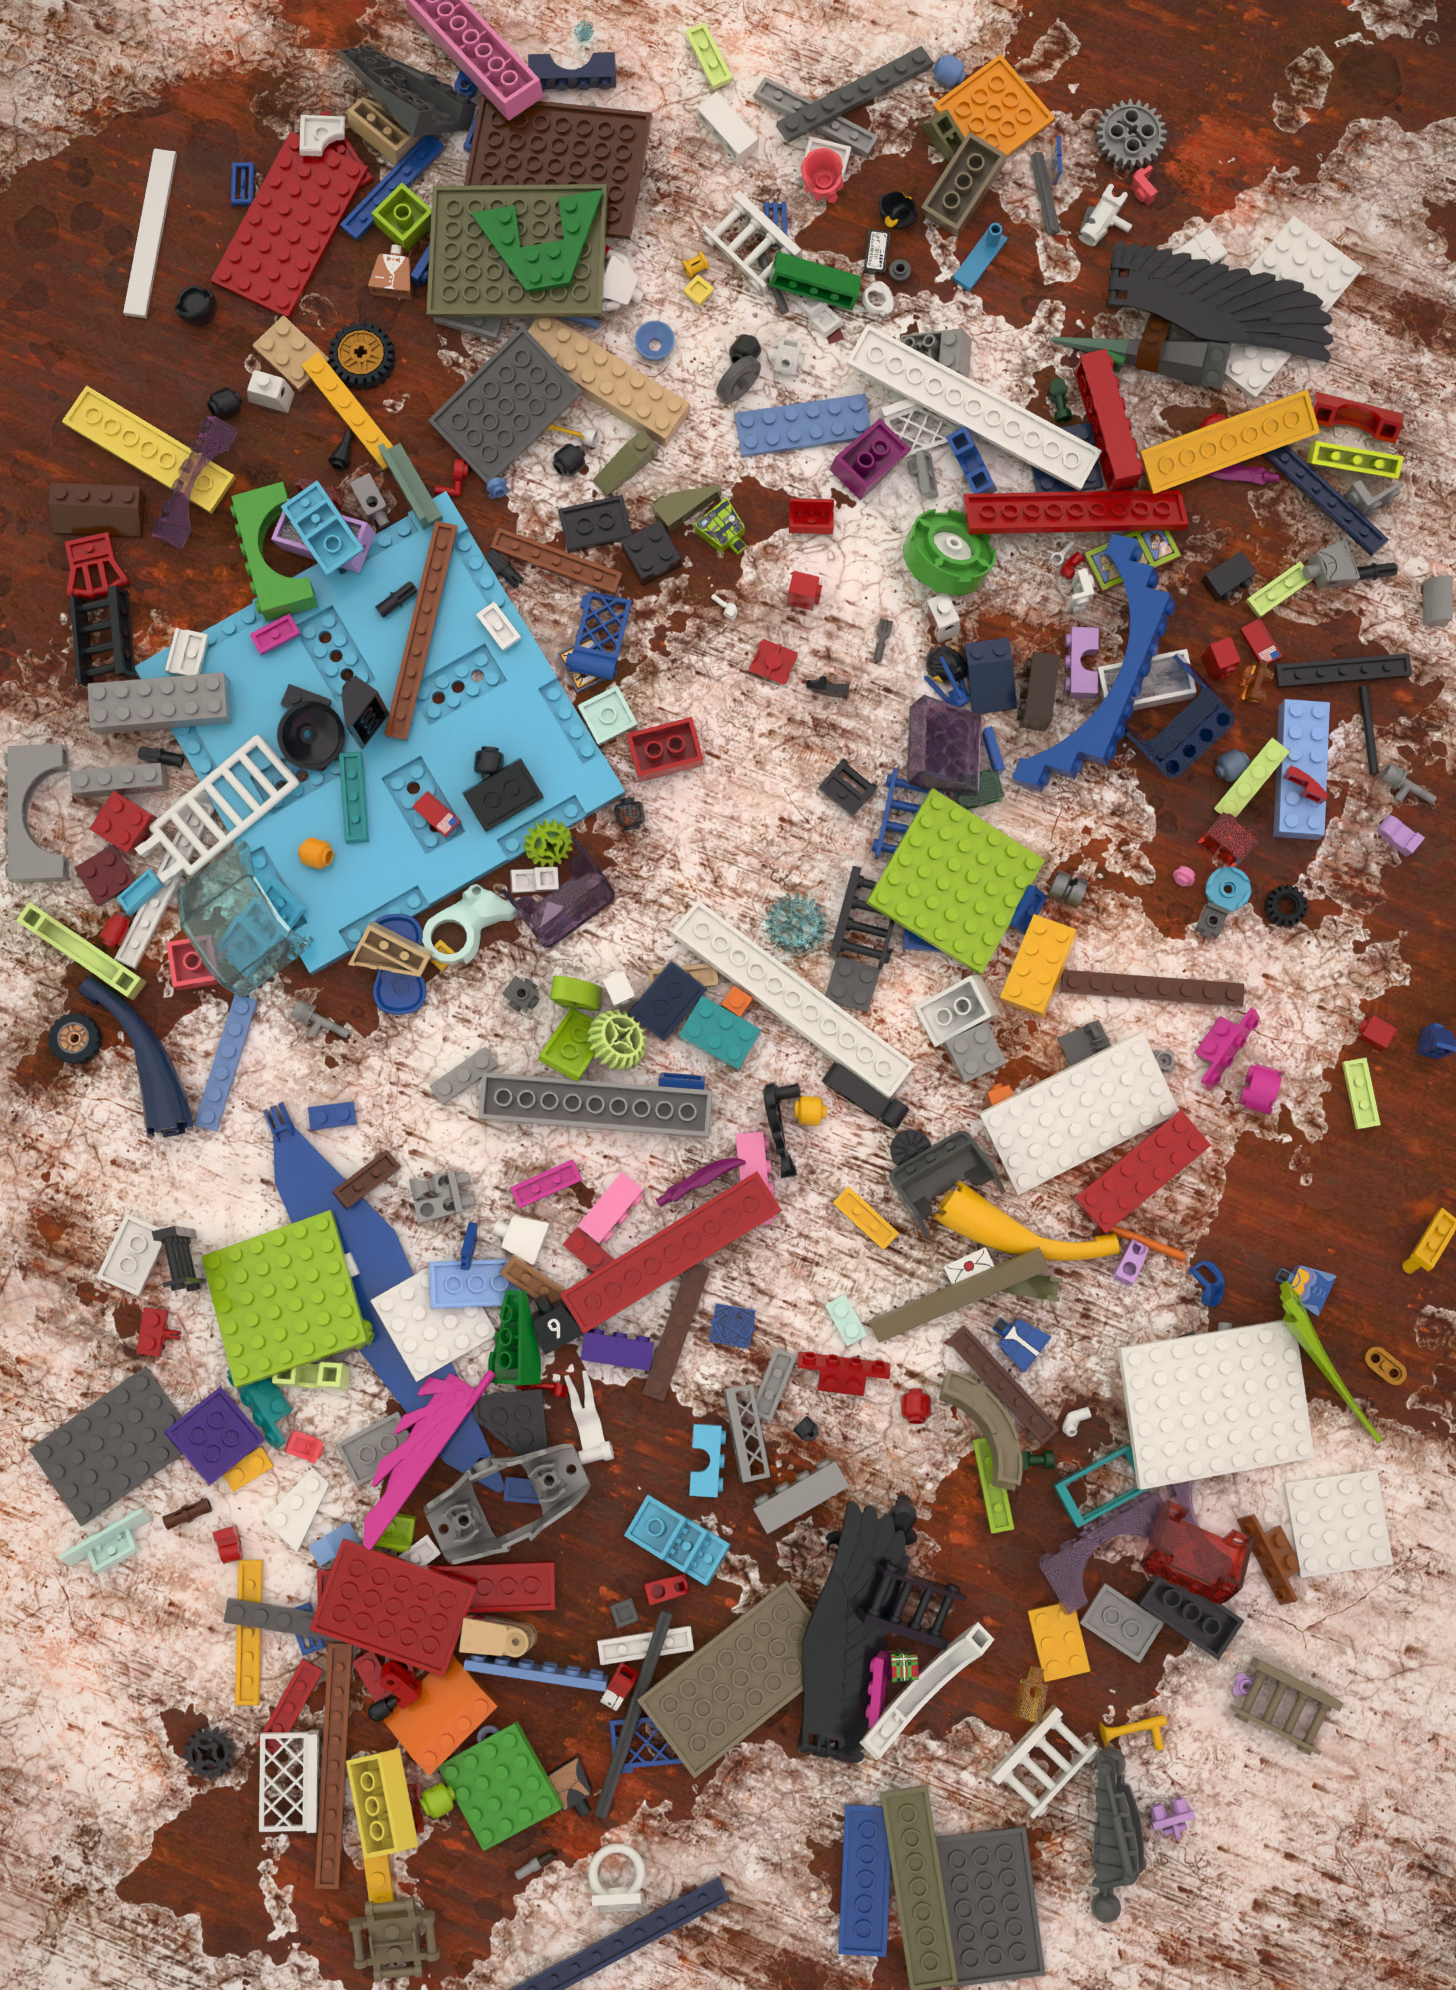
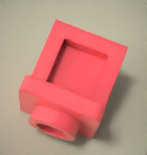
M1151 165L1145 169L1140 168L1133 175L1134 179L1131 184V189L1134 191L1136 198L1144 202L1146 206L1154 202L1158 192L1147 180L1153 170Z
M292 1429L284 1448L285 1453L308 1460L313 1464L322 1456L324 1450L323 1441L318 1437Z

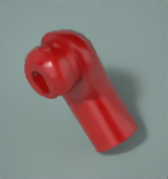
M1075 552L1060 568V575L1067 580L1072 579L1075 576L1074 568L1084 560L1083 556L1079 552Z

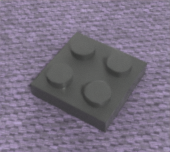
M838 956L825 996L836 1004L867 1013L881 969Z

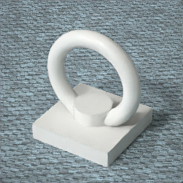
M614 1843L604 1846L593 1856L588 1870L589 1883L596 1894L592 1896L594 1912L643 1911L642 1897L638 1893L645 1880V1865L642 1857L634 1848L626 1844ZM621 1853L633 1861L636 1877L629 1889L610 1888L605 1890L598 1879V1868L605 1857L610 1854Z

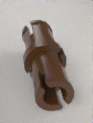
M207 1497L191 1505L185 1504L181 1506V1509L162 1516L163 1523L166 1529L170 1530L182 1523L193 1522L195 1518L212 1512V1506Z

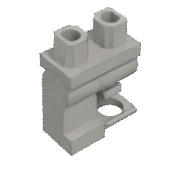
M455 1171L435 1174L431 1175L432 1178L429 1181L409 1180L414 1201H418L424 1193L434 1192L436 1198L414 1202L419 1224L463 1213L464 1209L476 1205L473 1193L460 1194L459 1187L471 1184L468 1172L456 1173Z

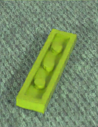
M985 1437L973 1439V1448L990 1533L1013 1530L1014 1525L1007 1490L992 1486L993 1462Z

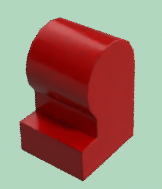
M237 1525L212 1532L223 1564L243 1559L242 1543Z

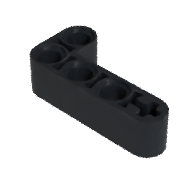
M833 1062L821 1080L824 1085L895 1131L910 1110L900 1101L894 1098H886L871 1085Z

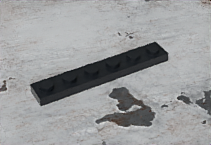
M1406 653L1276 664L1275 676L1277 688L1406 678L1412 676L1410 654Z

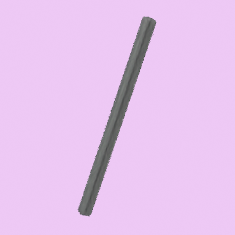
M661 1610L594 1812L597 1817L605 1819L608 1815L642 1711V1707L636 1699L649 1689L673 1616L669 1611Z

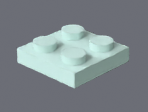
M618 685L578 705L598 746L638 727V723Z

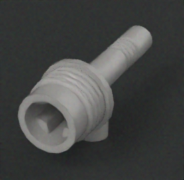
M1391 763L1383 769L1380 779L1392 786L1394 790L1401 785V788L1394 797L1395 799L1402 802L1410 791L1430 804L1436 801L1437 797L1406 778L1407 770H1402Z
M298 1000L291 1016L303 1022L304 1025H307L309 1020L313 1021L307 1035L316 1038L322 1026L347 1038L350 1030L315 1013L316 1005L313 1006Z

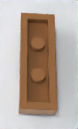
M514 1253L500 1270V1275L522 1290H525L526 1293L535 1299L543 1294H547L551 1303L560 1299L563 1301L560 1293L565 1291V1288Z

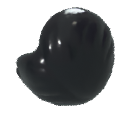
M192 285L180 293L175 309L178 316L185 323L193 327H204L215 317L217 301L210 289L205 290L200 286Z

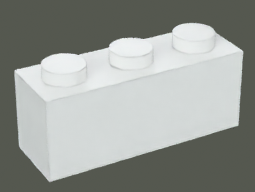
M716 91L697 107V119L738 165L758 150L759 136L757 132L745 124V120L739 112L735 113L726 97H721Z

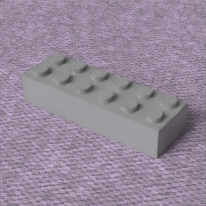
M224 672L88 684L90 728L96 734L232 723L229 678Z

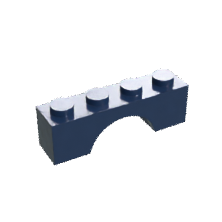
M615 52L593 53L588 63L578 69H565L558 66L550 54H528V67L540 79L542 91L546 89L564 91L576 88L580 90H588L589 88L607 90L616 87Z

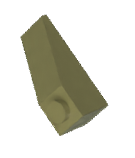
M946 109L937 111L921 125L932 144L950 162L965 138L950 112Z
M643 430L640 431L619 450L593 481L608 497L658 455L657 445Z
M720 485L673 492L666 496L662 495L654 501L652 512L657 520L661 521L669 534L719 498L722 488Z

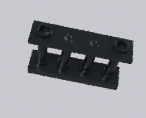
M116 585L108 587V598L88 603L86 600L76 596H70L69 610L72 619L76 667L75 677L77 683L88 687L89 683H93V677L112 672L127 679L135 678L128 590ZM110 607L109 620L88 624L87 612ZM107 629L112 630V640L110 642L90 646V633ZM113 650V663L92 668L91 655Z
M853 865L829 956L838 958L839 952H844L845 950L880 959L877 969L882 970L884 963L888 964L892 951L888 950L895 921L890 919L888 929L854 921L853 918L849 917L850 910H855L856 908L884 915L866 904V901L859 900V897L854 896L856 888L861 889L863 887L873 890L877 882L865 879L864 876L860 875L862 868ZM852 929L885 938L882 951L847 942V939L843 938L845 930L850 931Z
M172 1226L152 1231L153 1241H159L165 1246L172 1281L164 1282L163 1287L171 1288V1291L186 1288L187 1292L201 1289L200 1285L205 1284L206 1279L196 1278L189 1247L191 1240L197 1238L195 1229Z
M877 1562L875 1567L884 1575L872 1606H869L868 1609L859 1606L856 1616L866 1625L946 1650L949 1641L942 1635L943 1631L941 1629L954 1598L964 1602L967 1598L960 1592L961 1588L949 1582L947 1585L899 1570L900 1568L897 1565L886 1562V1565ZM893 1578L904 1581L892 1613H889L888 1616L881 1614L880 1609ZM913 1585L925 1588L913 1619L909 1620V1622L903 1621L901 1615ZM933 1592L943 1594L945 1596L933 1626H930L929 1629L922 1627L921 1622Z

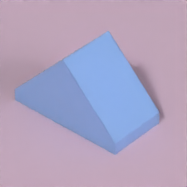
M350 1522L345 1523L308 1546L319 1567L337 1556L343 1538L356 1543L361 1542Z

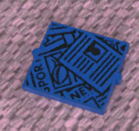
M716 1304L713 1320L710 1321L712 1329L709 1341L749 1348L751 1335L755 1330L753 1323L756 1310Z

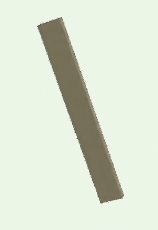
M1040 1247L875 1317L869 1320V1323L880 1343L1048 1271L1049 1267Z

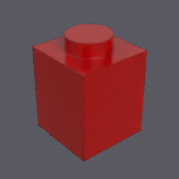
M1372 1015L1367 1019L1363 1018L1357 1028L1360 1031L1357 1038L1381 1051L1388 1047L1397 1028Z

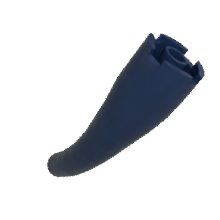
M93 977L86 978L79 988V994L95 1005L100 1003L106 1007L121 1023L132 1041L147 1137L154 1138V1133H161L163 1138L185 1134V1128L193 1130L191 1110L179 1075L169 1054L152 1028L118 994Z

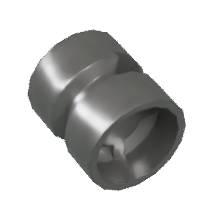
M1058 870L1047 897L1057 901L1063 899L1066 905L1077 909L1086 891L1088 881L1078 877L1072 879L1071 874Z

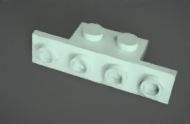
M142 1508L134 1510L127 1517L118 1522L111 1523L101 1532L90 1535L82 1543L69 1547L66 1552L58 1557L69 1567L89 1557L93 1571L99 1575L140 1551L132 1531L153 1520V1518Z

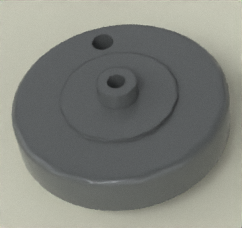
M745 356L735 362L720 379L716 389L717 397L725 404L735 402L741 398L757 380L761 371L760 362L753 356Z

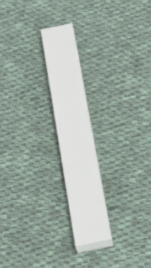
M154 149L123 311L125 316L147 319L177 158L175 151Z
M195 798L212 818L216 810L215 807ZM189 808L183 821L201 840L207 827L194 811ZM178 830L172 843L190 863L196 849L182 832ZM167 852L156 874L157 876L176 862L169 852ZM182 871L169 885L163 883L164 887L139 908L114 960L137 969L185 871Z

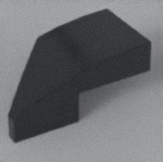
M826 676L819 677V680H806V688L830 697L848 698L849 684H826Z

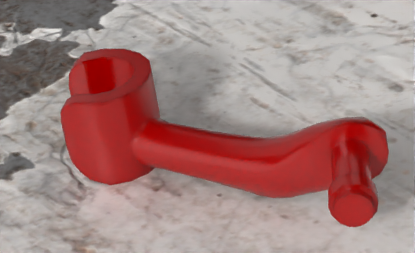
M541 1382V1384L515 1385V1388L521 1391L543 1388L553 1390L552 1396L565 1398L567 1395V1386L561 1385L558 1382L553 1384Z

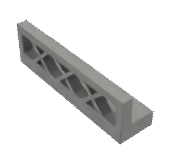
M753 1384L723 1389L740 1482L744 1483L769 1478L770 1472ZM748 1390L750 1400L745 1407L737 1402L735 1392ZM750 1404H751V1407H752V1412H751L750 1410H748V1407L750 1406ZM738 1406L743 1409L741 1414H739ZM745 1412L754 1418V1424L750 1430L741 1425V1418ZM754 1428H756L757 1436L752 1433ZM743 1430L747 1432L745 1437L743 1435ZM750 1435L756 1438L759 1444L754 1454L747 1450L745 1442ZM759 1451L761 1454V1459L758 1456H756ZM747 1453L752 1456L749 1461ZM755 1458L762 1463L764 1473L751 1476L749 1466Z

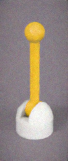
M552 423L546 429L548 431L556 430L578 436L582 443L589 447H594L598 438V430L592 428L577 432L555 426Z

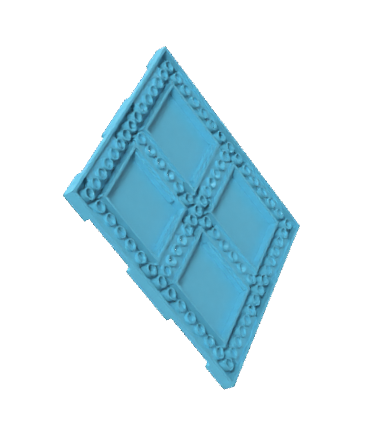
M446 491L432 500L443 518L439 522L457 525L458 531L408 741L385 737L387 717L362 750L345 725L341 693L343 691L342 687L346 682L342 679V674L350 670L354 673L353 677L356 675L378 691L390 713L435 525L433 524L423 530L413 510L408 512V516L375 534L360 573L339 567L327 576L319 563L292 577H309L318 603V607L291 614L301 633L300 636L261 656L249 634L277 619L266 621L263 614H258L255 605L258 597L252 600L253 603L201 632L209 635V641L200 674L224 672L229 678L232 723L170 728L200 782L255 735H260L295 777L301 771L308 772L306 781L299 782V785L236 838L234 842L263 890L270 879L277 878L306 908L288 933V936L311 975H315L353 953L371 921L375 922L376 919L389 914H405L415 917L526 853L523 846L524 843H527L524 835H530L528 828H536L535 822L542 825L544 819L548 823L555 819L557 824L563 822L566 828H570L626 795L624 788L593 740L559 683L556 674L516 607L509 599ZM407 582H412L417 588V592L403 602L402 607L398 606L383 618L375 606L389 597L390 592L394 593ZM493 602L497 604L521 636V640L504 652L476 616L477 613ZM329 633L332 638L328 643H321V635ZM171 646L135 666V670L141 679L180 676L165 671ZM334 652H341L343 654L339 662L331 661V655ZM477 671L484 674L483 680L480 682L473 681V673ZM455 683H463L465 688L462 692L455 693L452 690ZM289 684L331 699L330 707L339 715L345 731L344 745L340 753L359 751L363 753L368 842H345L339 755L325 770L319 771L317 769L310 770L297 767L290 763L281 753L277 742V728L281 717L288 710L281 706V701ZM438 693L445 695V700L441 704L433 702V697ZM306 730L304 732V737L308 738L310 736V731ZM258 746L247 754L276 790L281 782L288 783ZM482 746L499 748V752L504 754L503 768L521 758L544 798L487 832L484 831L462 794L465 790L484 780L481 779L480 774L474 771L475 753L481 750ZM238 761L229 769L260 806L270 798V795L241 761ZM223 775L212 783L242 820H245L253 813V810ZM417 783L420 785V790L417 794H410L408 792L410 784ZM427 791L461 820V823L447 838L439 832H432L430 830L431 824L412 808ZM207 793L228 832L232 831L236 827L235 824ZM310 837L329 842L334 851L331 864L322 870L305 866L300 861L298 848L301 843H304Z

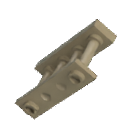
M1253 1656L1249 1665L1256 1669V1676L1241 1708L1233 1704L1230 1705L1229 1708L1236 1712L1234 1717L1245 1723L1251 1720L1298 1744L1297 1749L1308 1755H1311L1312 1752L1320 1755L1322 1751L1312 1744L1327 1712H1330L1332 1708L1340 1712L1344 1703ZM1269 1676L1277 1679L1275 1683L1277 1687L1262 1719L1250 1714V1711L1265 1679L1268 1680ZM1292 1687L1298 1690L1296 1693L1298 1697L1282 1730L1270 1723L1285 1691ZM1312 1697L1319 1701L1317 1704L1319 1708L1304 1740H1301L1291 1734L1306 1701H1310Z

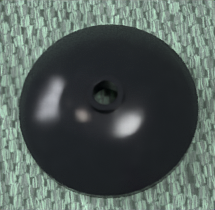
M316 701L297 703L290 707L279 721L277 728L279 749L283 756L297 767L310 770L323 768L338 757L344 745L345 731L339 715L326 704ZM306 730L310 731V736L308 738L304 737V732Z

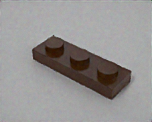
M386 1149L335 1188L332 1194L347 1211L399 1171L401 1166Z

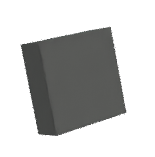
M632 1597L610 1605L617 1629L640 1620Z

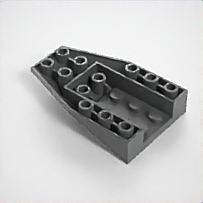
M364 45L363 48L349 47L348 49L338 51L340 58L375 100L412 137L470 129L477 104L469 100L467 95L453 90L451 85L437 80L435 75L422 72L367 45Z

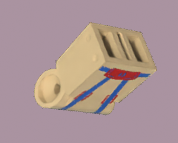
M471 1613L463 1618L459 1652L520 1657L536 1644L538 1639L537 1630L532 1624L527 1622H516L509 1619Z

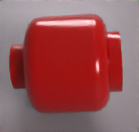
M909 1389V1393L901 1397V1416L910 1424L925 1423V1420L931 1416V1397L923 1393V1389Z

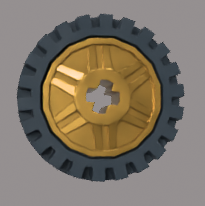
M359 321V325H355L353 322L350 323L348 328L346 325L343 326L342 332L337 331L335 333L336 338H332L331 346H329L328 350L329 361L332 369L344 384L351 389L355 387L356 390L361 391V388H364L366 391L370 390L371 386L374 389L379 387L378 383L380 382L384 384L386 377L390 378L392 375L391 370H394L396 357L393 344L384 330L382 331L377 325L374 327L373 323L368 322L365 325L363 321Z

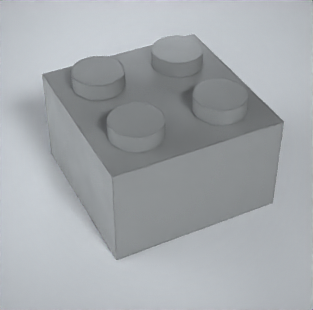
M987 1022L943 1043L962 1085L1007 1063Z

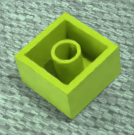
M401 183L372 212V217L375 225L397 245L402 246L407 253L431 229L432 209Z

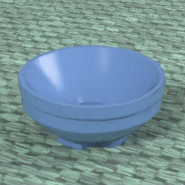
M648 321L641 325L636 332V349L647 360H663L673 351L675 345L674 333L664 322ZM651 341H659L662 344L661 348L658 351L651 350L649 348Z

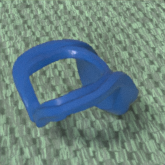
M1208 1260L1201 1261L1194 1267H1189L1188 1275L1192 1274L1206 1288L1201 1295V1303L1206 1307L1217 1306L1224 1295L1225 1289L1221 1270ZM1205 1265L1215 1275L1216 1282L1213 1284L1209 1283L1197 1270Z

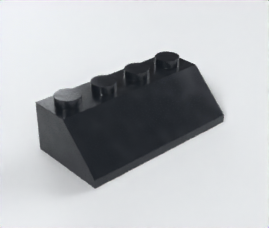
M355 675L352 680L348 679L343 685L341 697L345 725L357 745L363 750L387 719L389 712L378 691Z

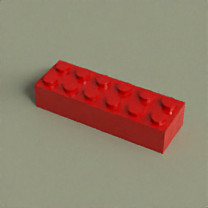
M1102 349L1080 355L1074 373L1088 423L1091 422L1095 447L1102 450L1098 458L1107 490L1126 491L1135 488L1143 472V464L1141 459L1137 458V442L1135 438L1132 439L1131 421L1129 418H1126L1124 412L1126 409L1125 400L1123 397H1120L1118 391L1120 389L1119 379L1117 376L1114 377L1112 370L1114 369L1113 358L1108 356L1107 349Z
M1180 1110L1072 1199L1101 1234L1107 1233L1211 1145L1185 1113Z

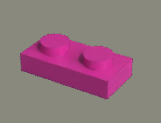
M289 613L249 635L262 656L300 636L301 633Z

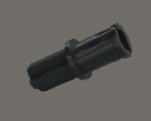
M495 549L490 550L485 555V559L498 571L497 574L499 576L502 575L514 589L519 584L513 578L520 583L524 581V578L511 566V562H507Z
M1394 562L1377 565L1376 563H1371L1368 566L1357 567L1360 575L1359 580L1372 579L1375 581L1380 577L1395 576L1398 572L1397 564Z
M409 581L396 592H390V596L376 605L375 608L385 618L398 606L402 607V603L417 592V588Z
M141 746L138 750V758L141 760L178 768L183 767L184 754L168 752L164 748L159 750Z

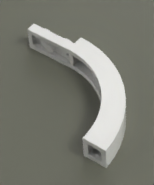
M979 1622L960 1634L947 1645L946 1650L942 1649L919 1671V1680L909 1681L882 1711L881 1717L859 1743L875 1760L880 1759L919 1710L958 1672L982 1656L995 1639Z

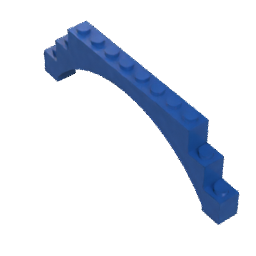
M1112 533L1104 553L1109 563L1115 564L1118 568L1129 601L1130 632L1121 670L1104 701L1074 733L1042 753L1027 759L1020 757L1012 779L1019 786L1043 792L1044 787L1049 784L1050 772L1075 779L1077 773H1080L1083 768V759L1108 766L1110 760H1113L1116 755L1117 743L1125 733V723L1133 714L1134 701L1141 694V684L1144 677H1147L1150 672V662L1152 657H1155L1158 652L1159 640L1166 633L1167 620L1169 616L1173 615L1176 606L1170 593L1155 589L1158 585L1159 576L1154 566L1139 563L1142 557V548L1137 539Z

